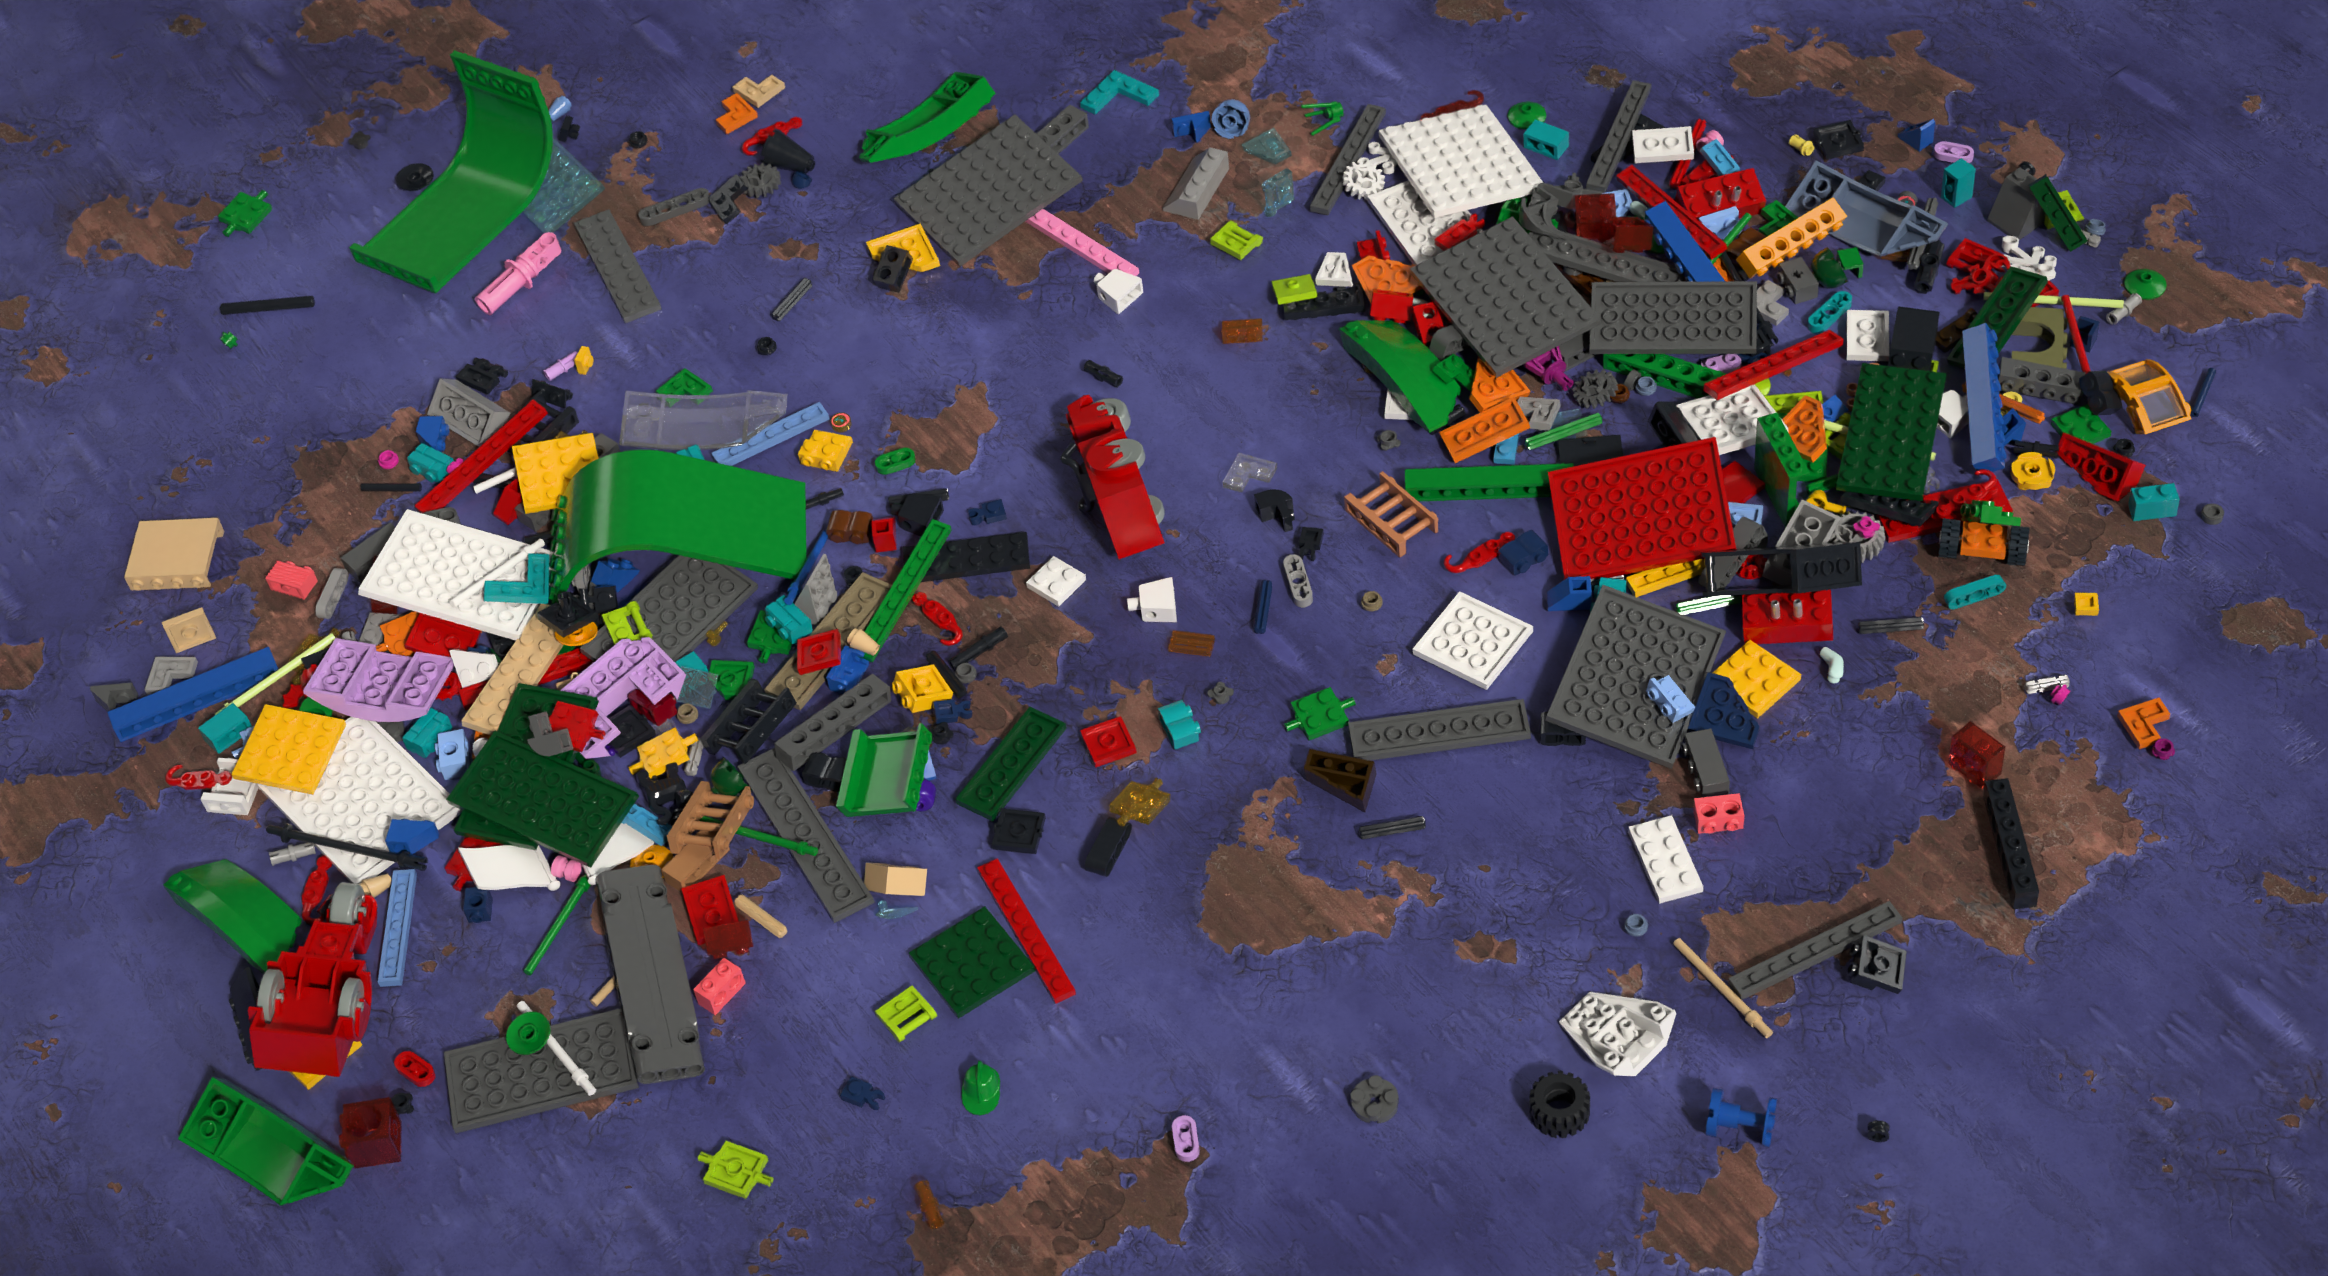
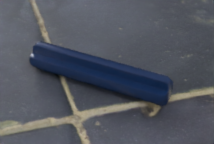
M1262 580L1260 584L1254 622V632L1256 634H1264L1266 632L1272 593V582L1270 580Z

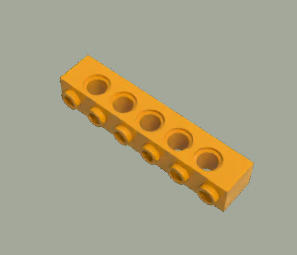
M1831 198L1747 248L1736 260L1750 279L1756 275L1760 277L1768 271L1769 267L1773 266L1775 268L1779 266V263H1782L1784 258L1788 257L1790 259L1799 252V249L1803 248L1805 250L1814 243V240L1818 239L1820 241L1829 234V231L1833 230L1835 232L1840 229L1847 215L1836 200Z

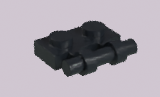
M476 357L473 360L474 366L467 364L456 375V379L464 385L488 395L500 383V376L504 378L508 376V371L503 369L501 365H493L487 359Z
M616 585L594 587L593 596H588L587 588L579 589L580 597L578 599L587 606H589V603H595L598 617L595 621H597L598 630L605 625L602 620V614L618 609Z

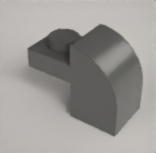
M547 711L528 716L530 729L535 738L528 739L527 741L536 753L542 756H552L574 749L568 728L556 732L552 731Z

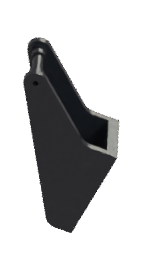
M1860 542L1700 552L1701 557H1704L1707 582L1705 583L1706 591H1703V596L1806 593L1862 586ZM1790 554L1792 585L1717 590L1714 577L1715 557Z

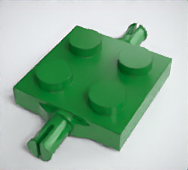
M261 190L257 196L253 197L240 192L218 215L219 221L228 225L222 233L227 237L234 230L250 234L272 211L271 204L263 201L268 196V193L265 190Z
M760 610L747 645L748 648L762 651L759 661L766 664L770 654L780 653L788 655L793 644L788 639L783 640L778 633V629L775 627L771 628L765 620L766 612Z
M1331 687L1291 702V709L1295 714V720L1284 723L1285 730L1289 732L1299 727L1310 741L1348 726L1349 720L1344 709L1355 706V700L1351 697L1340 701L1335 696Z

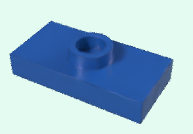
M1836 395L1822 404L1824 420L1835 422L1839 419V416L1847 413L1849 410Z

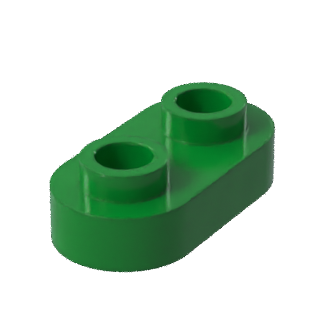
M901 448L882 454L875 460L876 470L880 474L887 475L909 468L916 461L915 453L910 448Z

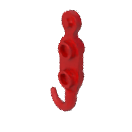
M793 117L787 123L779 121L767 128L760 129L752 138L743 143V153L749 156L758 154V151H749L748 148L755 144L764 145L769 135L773 137L775 129L781 130L787 135L790 129H797L802 126V119L800 117Z
M1986 469L1975 471V475H1987L1989 480L1982 484H1972L1952 495L1948 504L1939 505L1936 508V515L1942 519L1948 518L1951 512H1960L1963 503L1971 504L1972 500L1981 501L1988 491L1995 486L1997 481L1996 475Z
M1504 532L1498 540L1491 539L1469 552L1464 561L1457 566L1450 565L1449 560L1452 558V555H1448L1444 559V567L1452 573H1461L1467 569L1479 568L1499 556L1498 550L1506 543L1515 540V535L1511 532Z
M915 593L912 597L913 603L916 606H922L923 614L937 627L952 631L955 634L952 640L941 639L940 642L947 646L960 642L963 633L957 625L954 615L939 602L927 600L925 593Z
M181 764L170 768L165 776V781L168 785L178 786L185 790L212 788L216 783L226 785L232 780V774L229 771L216 774L211 770L186 772L181 777L172 778L173 773L183 767Z
M325 855L318 858L316 863L318 868L310 874L302 894V918L304 922L313 925L315 919H321L322 922L325 920L322 916L319 918L310 917L312 910L321 902L329 881L326 871L332 866V862Z

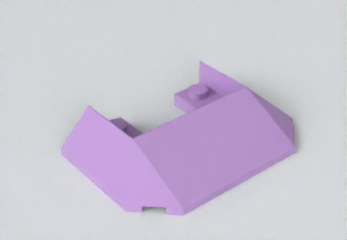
M650 637L637 641L621 639L560 690L597 697L599 701L596 708L599 715L595 722V729L604 730L605 737L603 740L594 737L589 739L583 752H580L585 759L611 756L605 749V746L621 732L606 716L627 700L629 693L635 689H639L654 705L669 692L678 700L686 674Z

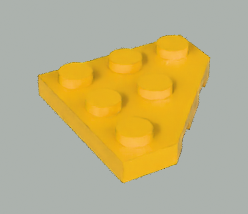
M921 224L866 242L872 259L880 261L881 253L889 245L909 251L913 257L909 268L911 270L924 272L940 266L939 259Z

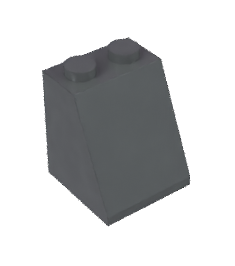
M2018 168L2006 176L1987 222L2006 235L2017 237L2019 240L2044 224L2046 213L2028 186L2037 178L2022 168Z

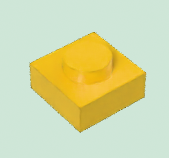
M581 346L574 359L578 374L586 375L589 368L593 365V356L589 347Z
M2075 593V615L2098 616V594Z

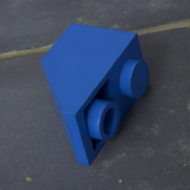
M420 416L416 428L420 444H425L440 452L445 451V439L449 435V426L445 423L443 416Z
M613 559L598 561L591 582L598 587L616 585V592H619L639 574L640 570L633 566V562L626 559L621 561Z
M1590 576L1568 577L1547 591L1548 611L1591 609L1592 591Z
M392 819L385 842L390 852L400 854L403 851H409L410 854H414L438 839L440 834L435 822L428 820Z

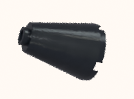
M775 129L773 137L768 136L761 155L764 156V160H761V163L802 173H808L814 169L816 164L814 156L781 130Z

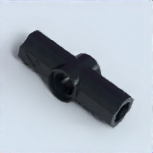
M1939 239L1936 242L1926 244L1924 254L1921 257L1920 268L1914 288L1919 293L1926 294L1932 291L1935 278L1938 275V268L1945 246Z

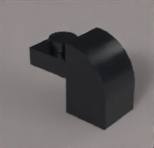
M1271 489L1254 494L1255 508L1262 523L1278 518L1285 532L1293 530L1292 521L1295 520L1293 499L1288 493L1282 490Z

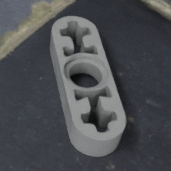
M1289 555L1283 561L1285 575L1295 605L1305 608L1313 602L1311 586L1302 558L1298 555ZM1291 564L1296 566V571H1293ZM1296 578H1301L1304 580L1300 584H1295L1292 582ZM1300 591H1303L1305 598L1300 596Z
M334 568L316 605V616L318 618L330 619L348 582V571L346 569Z

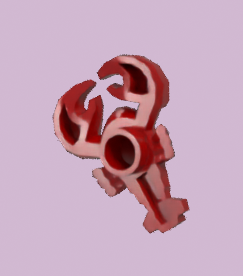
M1995 253L1985 260L1982 268H1980L1979 264L1969 267L1970 275L1961 280H1958L1956 277L1953 278L1951 288L1955 294H1960L1962 289H1974V294L1984 293V289L1993 292L2004 276L1998 279V275L1991 271V269L2004 272L2001 266L2004 265L2008 270L2011 264L2006 256Z

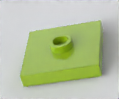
M1310 274L1271 281L1279 305L1317 297V290Z

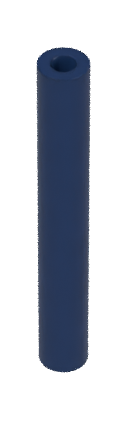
M2209 368L2190 413L2192 417H2198L2216 374L2214 368Z

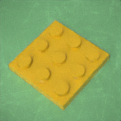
M1751 640L1745 643L1713 672L1714 674L1731 679L1735 690L1744 700L1750 714L1757 719L1801 680L1799 672Z

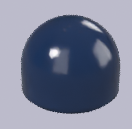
M795 172L792 178L793 186L798 189L806 188L812 182V178L802 172Z

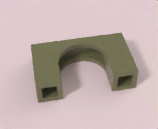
M2030 307L2012 335L2038 337L2047 341L2051 347L2041 352L2012 351L2011 359L2067 369V363H2063V360H2066L2067 348L2063 347V345L2067 344V332H2064V330H2067V318L2064 317V309Z

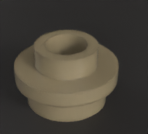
M1375 591L1366 592L1361 599V605L1367 611H1377L1383 604L1382 597Z
M683 704L678 708L677 719L683 724L693 723L698 718V710L692 704Z

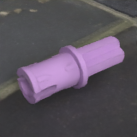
M574 351L562 360L558 359L557 363L548 369L543 370L546 378L552 381L560 374L567 373L568 369L576 365L574 359L578 353Z

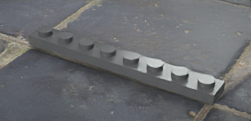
M1632 81L1586 183V189L1606 193L1632 134V130L1651 91L1650 83Z
M1371 104L1366 106L1313 199L1310 211L1329 216L1345 187L1342 184V178L1347 166L1351 167L1353 162L1357 163L1358 159L1362 157L1386 114V108Z
M1888 901L1728 978V984L1736 995L1743 1000L1851 948L1852 944L1857 942L1863 935L1872 938L1901 924L1902 916L1892 903Z

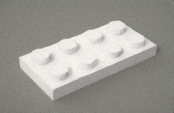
M1672 815L1628 827L1629 835L1659 904L1703 892L1701 880Z

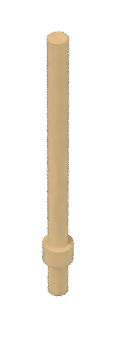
M1680 938L1674 941L1673 945L1745 1016V1021L1751 1027H1756L1765 1038H1769L1772 1035L1773 1031L1762 1021V1017L1755 1010L1752 1011Z

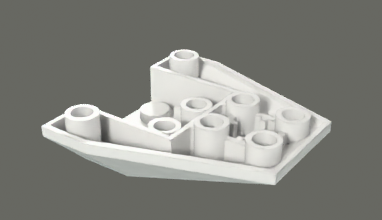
M1589 992L1559 1021V1024L1597 1067L1613 1075L1636 1076L1667 1045L1676 1012L1655 1001Z

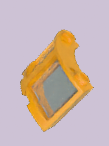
M2145 359L2107 372L2113 381L2114 390L2119 394L2121 401L2124 400L2127 404L2126 411L2132 421L2136 434H2148L2191 420L2189 403L2185 402L2172 376L2158 362Z

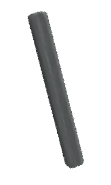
M1928 198L1924 211L1935 216L1939 204L1937 198ZM1925 245L1911 249L1907 261L1910 270L1919 267Z

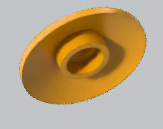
M591 622L564 638L555 632V638L563 645L579 646L593 640L597 635L598 629L596 624Z
M652 845L631 859L630 868L658 865L663 869L664 865L674 857L668 848Z

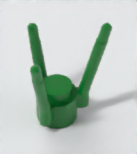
M1340 102L1301 105V108L1326 107L1324 110L1307 113L1304 115L1305 117L1325 114L1327 119H1332L1311 132L1312 136L1330 125L1340 122V117L1344 116L1343 107Z

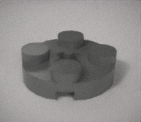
M1377 1075L1371 1076L1369 1079L1357 1084L1351 1092L1352 1110L1364 1122L1378 1121V1123H1384L1390 1120L1398 1110V1091L1389 1081ZM1373 1097H1378L1380 1101L1378 1104L1376 1102L1372 1104L1369 1102Z

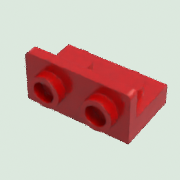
M1380 230L1375 231V239L1357 242L1360 260L1367 256L1390 260L1389 251H1385V248H1387L1385 237H1381Z

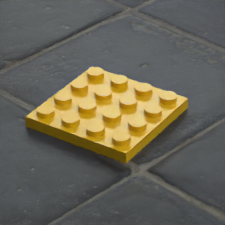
M593 433L512 446L525 514L557 509L558 498L560 495L563 496L573 476L587 464L599 459Z
M265 704L232 772V777L237 780L314 795L346 727V722L343 719Z

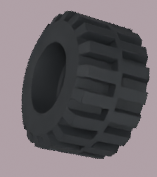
M1558 1071V1074L1549 1072L1547 1077L1544 1075L1539 1077V1082L1535 1081L1533 1083V1089H1530L1529 1112L1534 1126L1537 1129L1542 1128L1543 1134L1547 1135L1550 1133L1551 1137L1554 1138L1557 1135H1561V1138H1567V1134L1573 1136L1576 1135V1130L1582 1131L1584 1124L1588 1123L1590 1116V1092L1585 1083L1582 1084V1079L1578 1076L1573 1078V1074L1569 1072L1567 1075L1563 1074V1071ZM1555 1100H1565L1572 1105L1565 1109H1555L1548 1104Z

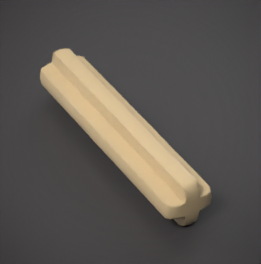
M739 895L735 899V905L775 936L783 938L788 931L785 925L746 896Z

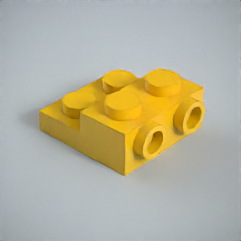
M814 430L810 439H805L798 452L800 464L838 472L853 443L852 437Z
M934 664L898 671L892 682L893 692L901 696L903 707L909 708L912 713L930 710L933 701L950 700L953 696L952 690Z

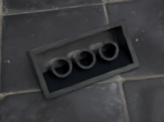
M1659 401L1655 403L1647 422L1664 447L1698 441L1692 426L1686 423L1682 411L1673 402Z
M247 967L231 986L232 998L229 999V1003L233 1012L236 1011L237 1013L234 1016V1021L237 1028H241L242 1033L238 1034L241 1044L247 1048L246 1051H243L248 1064L252 1063L254 1066L248 1008L249 1006L256 1007L260 985L250 967Z

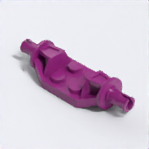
M1559 346L1522 364L1528 370L1540 376L1545 384L1556 382L1564 391H1567L1568 388L1570 389L1574 384V381L1564 373L1566 363L1562 360Z

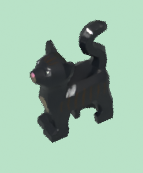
M676 762L667 764L666 779L658 780L657 776L654 775L648 780L649 773L647 770L636 773L637 782L640 789L646 795L650 810L654 814L663 815L662 818L657 820V824L661 826L668 824L673 817L672 812L666 807H661L662 805L676 800L677 808L684 809L693 795V792L686 789L684 780L677 774L679 771Z

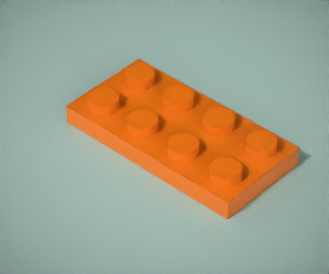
M1512 397L1440 431L1439 434L1454 463H1457L1531 427L1515 397Z

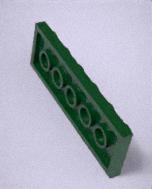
M2010 266L1968 329L1986 323L1991 330L1993 329L1996 332L1997 341L1995 346L1999 354L2047 284V277ZM1962 336L1948 356L1947 361L1948 364L1965 369Z
M1029 707L955 799L956 804L993 822L1001 812V808L1006 806L1067 729L1066 723Z

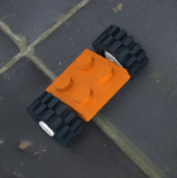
M1943 518L1938 557L1956 559L1959 542L1961 544L1960 555L2005 560L2006 549H2008L2007 564L2025 566L2029 546V527L2011 526L2010 539L2007 540L2008 526L1964 522L1962 535L1959 537L1961 520Z

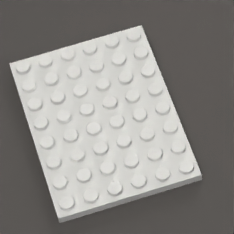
M1478 105L1474 108L1462 109L1457 112L1424 118L1415 122H1406L1402 125L1389 126L1379 130L1380 139L1434 218L1532 195L1533 189L1537 188L1539 183H1543L1487 105Z
M408 509L358 589V595L512 640L520 639L526 625L539 604L487 602L484 601V588H482L453 608L449 603L451 599L520 553V549L529 544ZM540 548L535 554H549L550 563L553 552ZM524 559L494 581L527 582L528 560Z
M354 717L345 720L346 727L314 795L257 784L258 788L301 832L388 852L390 851L385 840L392 819L428 820L435 822L437 829L440 830L463 811L448 804L446 799L450 794L376 721ZM313 844L353 884H360L362 880L376 877L395 863Z

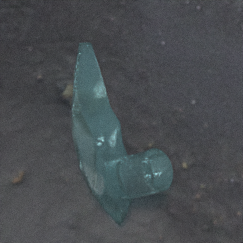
M882 900L878 902L879 912L876 913V916L884 919H895L911 914L919 909L918 907L888 908L887 902Z

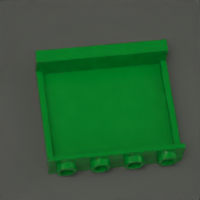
M1773 413L1757 418L1754 470L1759 479L1765 483L1764 489L1786 528L1799 505L1796 499L1797 478L1810 475V472L1778 413Z
M919 723L917 731L867 736L861 729L853 730L836 807L846 817L916 811L917 803L920 799L921 784L924 780L925 765L928 761L929 746L932 742V733L922 723Z

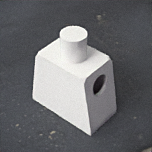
M1113 269L1106 276L1098 273L1094 278V283L1097 284L1099 299L1117 314H1120L1143 293L1141 278L1118 269Z
M1954 390L1943 393L1937 429L1951 439L1969 423L1967 394L1962 397Z
M1172 577L1141 584L1139 586L1140 597L1127 598L1128 611L1141 610L1142 620L1145 622H1177Z

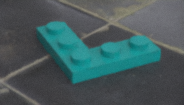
M1113 70L1080 102V106L1082 109L1096 115L1118 93L1149 106L1159 96V90Z
M528 553L527 582L485 581L484 601L548 604L549 554Z

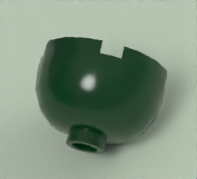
M1826 247L1815 255L1811 262V269L1818 283L1824 288L1833 289L1848 281L1840 264L1833 258V253Z
M725 757L717 762L710 773V780L713 784L711 790L714 794L740 796L745 786H748L739 771Z

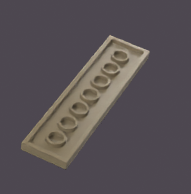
M862 572L809 636L838 629L841 634V651L845 645L851 648L850 644L847 643L849 634L854 628L862 629L865 632L892 585ZM796 651L764 689L765 693L779 696L785 687L789 688L797 702L794 708L801 711L827 679L826 677L832 667L800 675L797 670Z

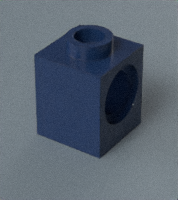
M477 887L465 888L463 911L468 922L481 923L483 921H491L493 898L490 891L477 889Z

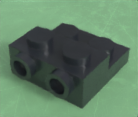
M1863 935L1857 942L1852 944L1850 949V955L1854 956L1847 970V974L1851 976L1850 983L1869 990H1873L1877 986L1899 994L1903 987L1907 951Z

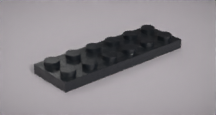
M1027 532L945 542L921 582L1030 569ZM916 546L903 547V566Z

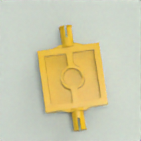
M675 727L638 746L640 761L629 766V770L632 775L643 769L647 770L650 779L654 775L659 776L667 772V764L676 762L677 765H680L690 760L687 754V746L699 740L695 733L683 739Z

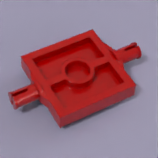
M557 701L553 713L549 717L552 731L556 732L568 728L574 751L583 752L586 743L591 737L601 740L605 737L604 730L595 729V722L599 715L596 710Z
M465 837L459 847L485 848L502 846L503 844ZM457 848L446 865L445 870L447 874L458 877L452 887L460 892L467 881H473Z

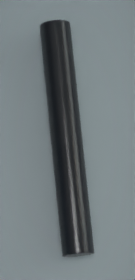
M361 484V491L421 492L422 490L421 484Z

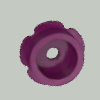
M2168 739L2157 740L2153 744L2152 754L2161 760H2168L2170 756L2172 757L2175 754L2173 743Z

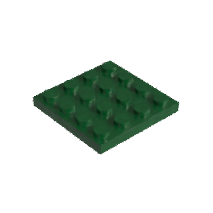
M985 906L909 952L910 959L958 1019L1035 972L1034 965Z

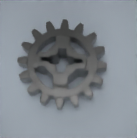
M761 163L760 166L754 164L753 168L748 166V171H742L743 176H739L748 188L744 194L749 193V197L756 195L757 198L760 195L766 197L767 193L773 194V189L778 190V185L781 184L780 172L777 171L776 166L772 167L771 164L764 166V163Z
M1595 369L1593 374L1587 372V376H1580L1581 381H1576V387L1572 389L1574 398L1579 406L1584 405L1588 409L1592 405L1593 409H1595L1598 404L1604 406L1603 402H1610V396H1616L1615 391L1618 390V383L1611 372L1606 373L1605 369H1603L1599 373Z

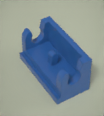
M846 645L841 651V665L832 667L826 677L831 691L844 694V692L859 683L869 666V661L863 658L864 652L849 648Z

